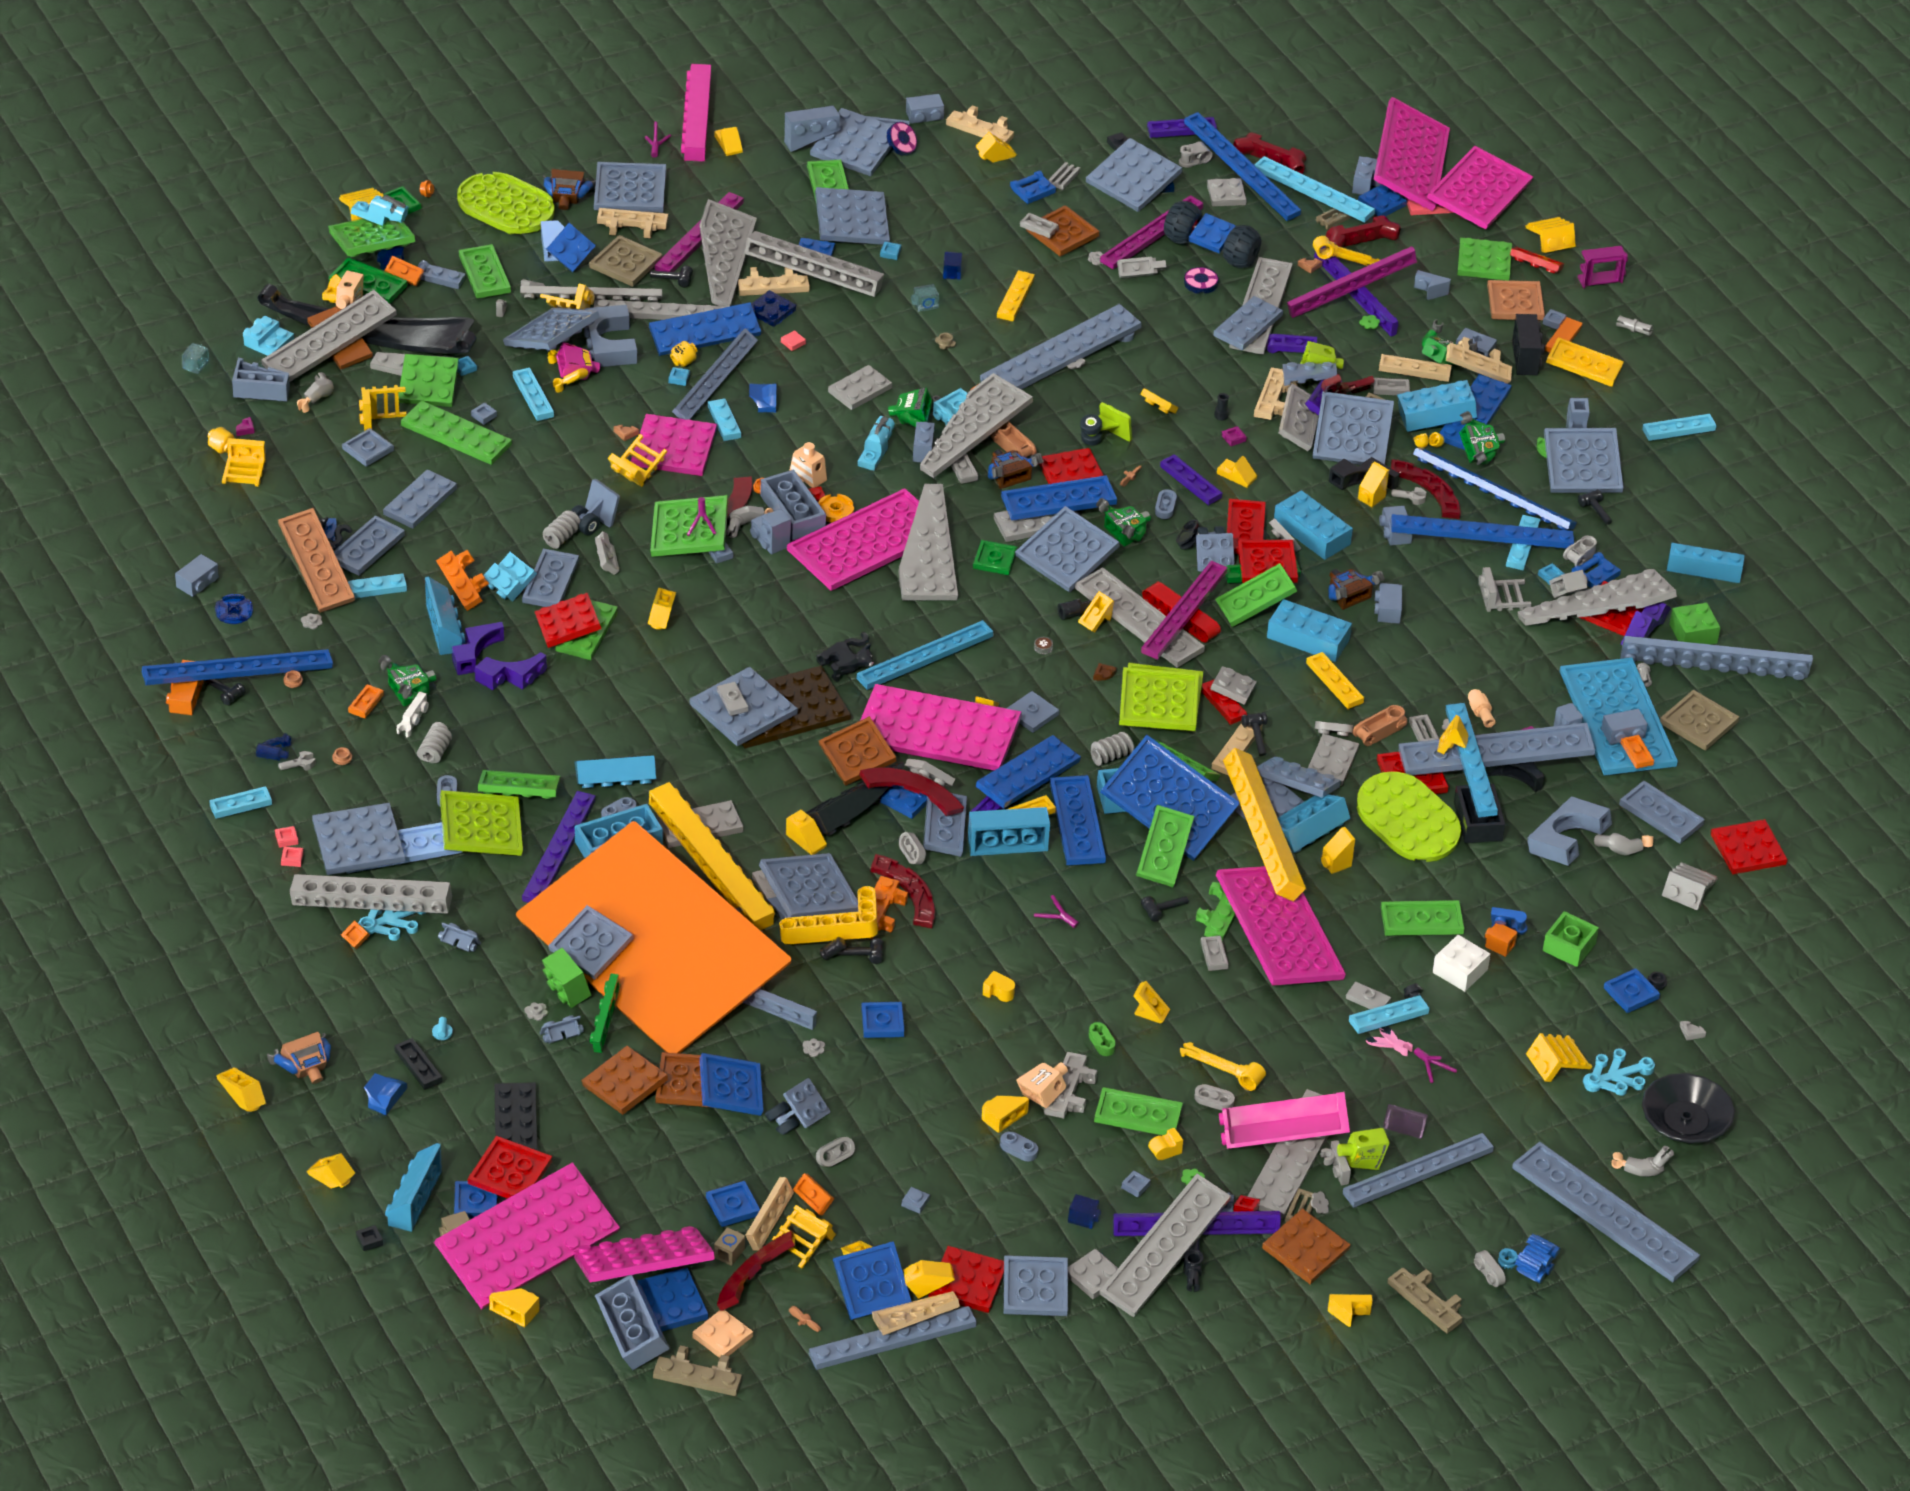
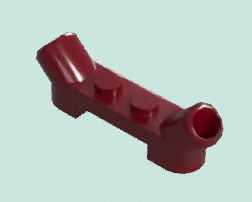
M1252 132L1243 138H1236L1234 140L1233 146L1243 155L1250 154L1260 159L1265 156L1301 174L1305 171L1306 155L1299 149L1292 147L1290 150H1286L1262 141L1261 135Z
M1386 216L1373 217V222L1346 229L1343 225L1334 226L1327 231L1326 237L1329 241L1334 242L1335 245L1343 248L1380 238L1395 241L1400 235L1401 227L1397 223L1390 222Z

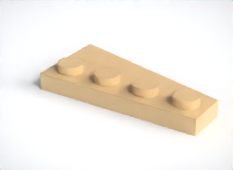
M952 1291L874 1311L872 1316L882 1335H886L944 1312H950L960 1306L957 1296Z

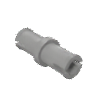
M1621 315L1617 319L1619 321L1616 323L1618 327L1630 329L1633 333L1639 332L1648 336L1652 334L1650 329H1653V325Z

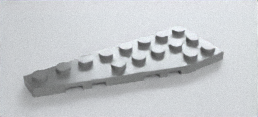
M708 199L699 226L711 301L718 306L730 307L746 255L747 239L753 232L757 218Z
M993 373L968 392L966 400L960 404L958 412L952 416L942 431L941 437L935 441L933 449L927 453L921 462L920 470L932 478L936 477L1033 402V397Z
M924 484L898 571L902 600H957L958 598L943 484Z
M1647 569L1642 573L1628 575L1620 580H1612L1604 585H1596L1591 589L1577 591L1569 596H1561L1550 602L1545 601L1534 607H1526L1517 613L1518 618L1526 626L1550 621V618L1565 620L1569 615L1577 614L1578 618L1604 614L1609 609L1624 611L1628 606L1636 605V609L1675 598L1677 594L1676 590L1654 569Z

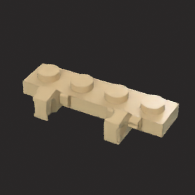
M973 105L967 112L961 113L954 110L946 119V125L982 138L988 132H991L1006 143H1009L1014 137V132L1008 130L1007 127L1008 118L1001 116L998 122H993V124L977 119L978 107Z
M599 208L597 216L598 224H604L610 228L609 235H616L618 227L632 226L644 229V238H651L652 231H656V229H666L668 214Z
M751 267L750 276H747L746 279H738L739 296L809 292V282L807 275H798L793 273L792 269L786 267L785 275L769 278L758 276L757 267Z
M1463 337L1457 345L1450 343L1447 346L1446 361L1507 384L1511 381L1512 366L1500 361L1501 351L1493 349L1489 353L1490 358L1469 350L1470 345L1468 341L1470 339Z
M1271 367L1255 407L1254 417L1271 420L1273 414L1282 416L1285 402H1280L1279 399L1281 393L1288 392V387L1290 386H1284L1282 369ZM1298 381L1290 382V385L1293 383L1298 387Z

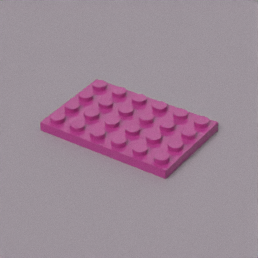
M1474 146L1429 192L1427 198L1462 216L1464 219L1475 223L1479 227L1487 229L1532 182L1533 176Z
M692 1226L684 1227L681 1231H662L659 1235L644 1234L637 1239L623 1238L620 1242L615 1243L609 1241L601 1242L599 1246L591 1247L590 1245L580 1246L579 1250L574 1251V1259L589 1282L715 1260L714 1251L698 1229Z

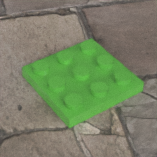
M1460 237L1457 275L1509 281L1512 243Z
M405 354L400 387H405L406 392H399V403L418 404L422 400L434 406L452 407L459 358Z

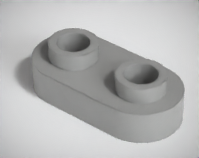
M1315 721V729H1318V733L1329 734L1330 731H1337V735L1348 736L1349 733H1353V725Z
M902 833L899 838L901 851L909 863L922 864L926 858L924 847L914 833Z
M1206 1084L1199 1085L1195 1089L1194 1098L1199 1104L1218 1110L1234 1106L1235 1097L1230 1091Z
M840 1137L820 1147L816 1153L818 1164L823 1167H830L850 1157L855 1150L853 1140L849 1137ZM841 1144L844 1146L843 1151L840 1149ZM824 1153L827 1154L826 1160L823 1158Z
M1483 1250L1476 1253L1474 1264L1485 1275L1487 1282L1494 1287L1505 1284L1504 1272L1489 1252Z

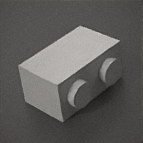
M1583 570L1563 574L1549 580L1553 598L1574 594L1587 588V577Z

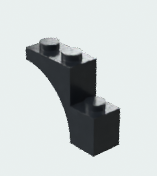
M1373 457L1366 460L1360 466L1342 459L1330 468L1329 483L1341 490L1361 484L1373 462L1389 470L1387 488L1391 490L1398 488L1400 474Z
M1534 762L1485 767L1487 776L1512 777L1527 784L1534 792L1542 790L1544 775L1542 771L1538 770Z

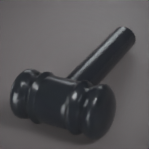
M685 265L681 268L680 272L651 270L650 277L678 279V285L685 288L690 284L693 269Z
M1599 489L1578 496V503L1581 507L1591 505L1606 525L1612 523L1611 518L1598 503V501L1603 500L1602 492Z
M216 679L203 680L223 692L220 699L225 705H230L246 692L245 687L241 683H236L232 688H229Z
M1265 712L1247 714V716L1242 715L1241 724L1244 728L1252 726L1259 756L1266 755L1260 729L1262 724L1266 725L1268 722Z
M1146 896L1141 901L1143 909L1146 910L1148 917L1153 922L1162 918L1163 913L1161 910L1189 903L1187 896L1156 903L1152 896Z
M841 937L830 941L828 945L820 949L821 957L829 960L846 948V942Z
M874 938L870 941V947H846L837 955H869L871 963L880 964L883 961L884 942L882 939Z

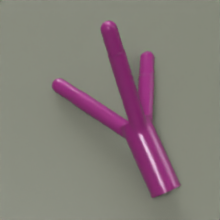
M657 121L654 122V141L645 136V139L652 145V157L658 156L659 146L671 137V134H668L659 142L657 141Z
M700 497L698 498V514L687 536L691 535L700 517L703 518V521L707 522L712 533L716 534L706 514L705 498Z
M1051 895V898L1061 913L1060 915L1034 914V917L1062 919L1073 928H1076L1079 924L1077 920L1063 910L1054 895Z
M1420 1048L1414 1050V1054L1425 1062L1430 1083L1434 1082L1430 1063L1454 1073L1457 1072V1069L1437 1061L1442 1059L1441 1056H1430Z

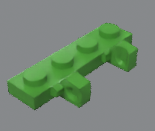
M1212 882L1209 895H1216L1220 902L1216 910L1211 912L1209 909L1203 910L1199 907L1196 921L1202 922L1207 926L1204 936H1221L1223 941L1236 914L1220 883Z

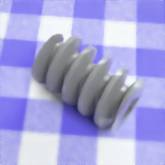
M569 510L564 511L544 529L543 538L551 548L558 549L573 533L577 532L581 521L578 515Z
M441 722L432 724L417 751V756L421 760L430 763H438L452 740V734L445 724Z
M1120 732L1111 737L1108 736L1105 739H1100L1098 742H1093L1090 751L1094 763L1100 766L1102 762L1106 764L1108 760L1113 761L1115 758H1121V755L1127 756L1128 753L1131 754L1134 751V745L1127 733Z

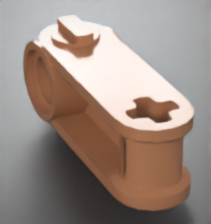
M1009 421L990 435L992 440L1006 452L1014 450L1026 458L1036 454L1035 445Z
M1391 705L1359 722L1353 729V735L1362 739L1365 746H1370L1400 731L1407 724L1405 711L1401 706Z

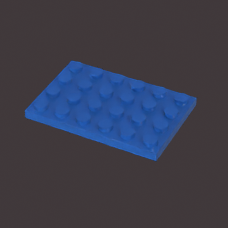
M1148 735L1143 738L1100 792L1149 829L1157 805L1194 816L1183 853L1193 861L1240 804V802Z

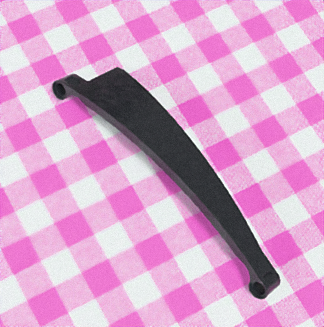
M266 284L257 297L259 303L306 325H309L307 322L308 317L329 309L300 301L288 300L271 284ZM393 317L362 336V339L368 344L407 351L468 353L475 344L477 337L473 332L469 331L474 324V319L467 317Z

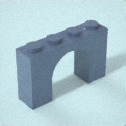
M627 305L585 308V310H596L600 315V318L596 319L594 324L584 327L587 349H591L589 350L591 359L599 362L600 367L637 364L635 339L608 340L600 336L609 331L629 330Z
M1571 796L1529 835V853L1568 866L1579 856L1577 839L1559 833L1567 829L1581 828L1601 835L1612 825L1610 809Z

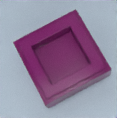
M1238 426L1222 431V437L1230 446L1246 442V435Z

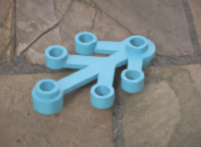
M371 909L368 916L361 918L358 924L369 935L376 932L388 935L390 940L396 941L400 938V930L396 927L388 928L382 925L388 924L406 928L409 934H415L418 932V923L413 920L406 921L400 918L414 913L422 915L426 912H394L393 910H385L383 916L376 919V916L380 915L383 910Z
M1615 1049L1613 1062L1608 1073L1601 1075L1603 1067L1607 1066L1608 1057L1604 1054H1599L1596 1056V1065L1593 1073L1584 1076L1583 1084L1590 1092H1597L1602 1088L1623 1096L1627 1093L1628 1086L1636 1090H1642L1645 1086V1079L1643 1077L1637 1076L1632 1079L1626 1076L1637 1072L1646 1076L1651 1075L1654 1072L1655 1063L1651 1058L1644 1057L1638 1064L1619 1069L1621 1062L1625 1060L1626 1052L1623 1049ZM1611 1080H1612V1081H1615V1082H1618V1083H1616V1085H1615V1084L1609 1083L1608 1081H1611Z

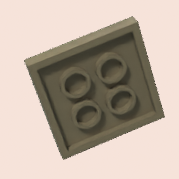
M619 235L589 262V268L633 287L655 267V264L662 258V254Z
M1692 690L1660 718V722L1664 727L1706 751L1739 722V716L1697 691Z

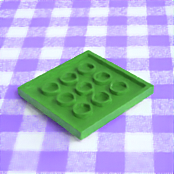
M364 218L328 226L329 233L346 255L356 257L366 252L374 253L380 249H392L398 245L407 246L415 242V235L404 222L400 223L389 219L383 226Z
M728 496L703 497L705 498L706 514L716 534L712 533L707 522L703 521V518L700 517L691 535L687 536L698 514V498L655 502L650 549L651 556L725 550Z

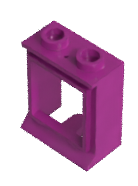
M1622 246L1582 250L1586 263L1580 264L1583 274H1579L1578 279L1583 289L1591 285L1623 283V277L1626 275L1625 265L1628 262V255L1624 252ZM1616 261L1615 270L1593 273L1594 264Z

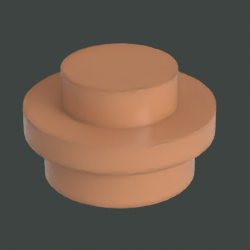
M295 670L288 671L284 676V684L290 688H296L303 682L302 676Z
M344 747L337 748L332 756L334 763L338 765H346L352 760V754Z

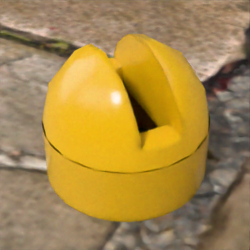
M1432 433L1429 437V444L1433 447L1443 446L1444 437L1440 433Z
M1426 433L1413 438L1417 447L1425 448L1428 446L1429 439Z

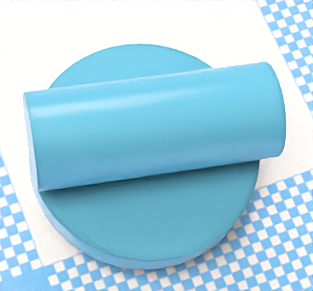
M440 1017L439 1023L432 1029V1035L438 1040H446L453 1033L452 1027L447 1024L445 1017Z

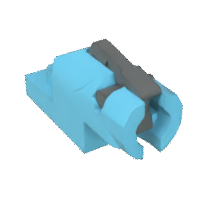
M388 195L384 197L375 196L370 205L367 202L358 201L352 207L351 214L383 226L388 219L402 223L407 216L409 206Z
M880 416L865 441L864 451L858 459L859 467L875 471L888 449V440L895 426L893 419Z

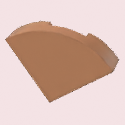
M1304 258L1298 261V266L1312 273L1322 266V261L1316 258L1314 260H1306Z
M614 426V432L623 441L639 435V429L634 426Z

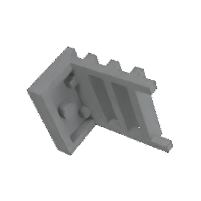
M1490 567L1483 568L1482 575H1479V586L1487 612H1491V609L1502 611V608H1508L1511 611L1516 607H1519L1520 610H1523L1524 607H1531V602H1523L1519 584H1525V580L1494 581ZM1502 585L1506 603H1501L1497 586ZM1508 585H1513L1517 602H1512Z
M1681 862L1680 865L1673 868V871L1669 872L1662 896L1699 910L1705 891L1714 885L1718 878Z

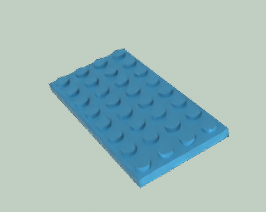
M1633 658L1560 666V674L1577 711L1583 715L1582 723H1587L1595 748V756L1603 775L1677 766V758ZM1639 709L1647 722L1645 738L1641 739L1653 757L1654 765L1636 769L1621 743L1609 744L1601 730L1604 715Z

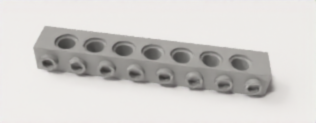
M754 231L747 239L745 254L873 297L881 290L884 278L883 273Z
M295 874L290 888L292 905L448 913L452 900L450 882Z

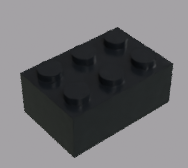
M1516 314L1512 346L1516 375H1538L1539 368H1542V358L1540 357L1544 355V344H1541L1543 335L1539 333L1541 331V322L1538 321L1537 314Z
M1490 784L1498 812L1497 815L1478 817L1469 786H1456L1454 805L1464 843L1503 841L1505 822L1494 784Z

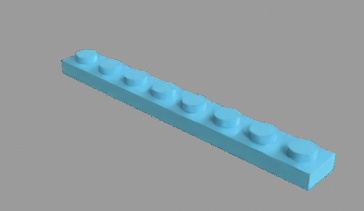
M1265 156L1254 164L1265 176L1364 223L1375 214V208Z

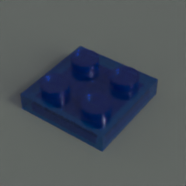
M770 290L751 303L756 318L773 327L796 311V304Z

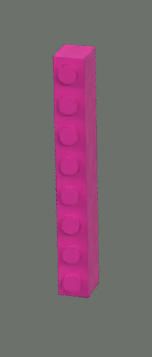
M691 64V70L687 71L683 122L684 133H682L681 154H684V161H705L711 65Z

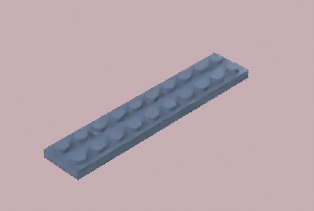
M1118 304L981 374L980 381H984L994 373L1017 388L1023 389L1076 362L1078 359L1140 329L1141 322L1122 305Z
M1625 636L1620 659L1633 658L1634 662L1643 661L1646 664H1654L1655 662L1662 663L1664 666L1675 664L1681 665L1683 668L1694 666L1699 667L1701 670L1713 668L1718 669L1720 672L1733 670L1739 674L1752 672L1758 676L1771 674L1777 678L1791 676L1796 680H1802L1808 677L1813 655Z
M1587 723L1475 735L1484 767L1595 755V748ZM1440 739L1399 744L1398 749L1405 774L1419 775L1463 770L1456 744L1451 749L1448 748L1445 754L1437 752Z
M1538 1142L1513 1163L1512 1168L1672 1283L1699 1261L1700 1255L1541 1142Z

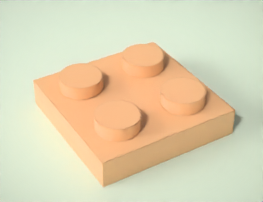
M725 1310L718 1311L693 1331V1338L719 1358L721 1355L730 1356L753 1337L751 1329Z

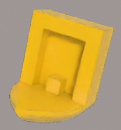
M337 274L330 279L328 288L322 293L323 300H329L331 303H336L337 286L341 281Z

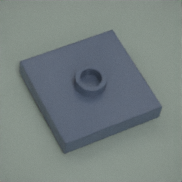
M369 428L343 443L342 449L363 465L368 466L394 451V445Z
M1033 691L1006 708L1021 711L1022 717L1019 724L1032 733L1059 715V709Z

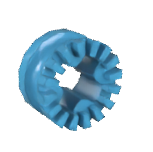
M1509 1248L1501 1250L1498 1258L1499 1265L1504 1267V1269L1514 1268L1518 1258L1516 1251Z

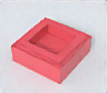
M794 330L781 337V343L791 351H794L805 345L806 339Z
M294 826L275 829L279 848L298 845V837Z
M284 847L281 866L301 867L304 854L303 848Z

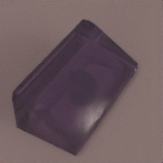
M1388 1104L1383 1128L1421 1139L1426 1129L1428 1115Z

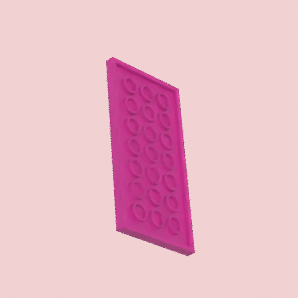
M1391 97L1388 102L1374 180L1392 189V191L1400 193L1407 199L1420 204L1422 207L1433 211L1436 203L1427 197L1429 192L1441 180L1450 128Z
M904 488L787 544V550L832 591L903 556L919 501Z
M875 684L861 720L870 716L892 751L996 770L1004 763L1022 715L1021 711Z
M1265 866L1217 870L1216 877L1272 986L1344 980L1346 974L1303 892L1295 901L1277 895Z
M572 1162L435 1239L434 1244L482 1310L490 1305L489 1296L491 1293L521 1288L573 1258L574 1251L579 1250L580 1246L590 1245L592 1247L617 1233L620 1227Z

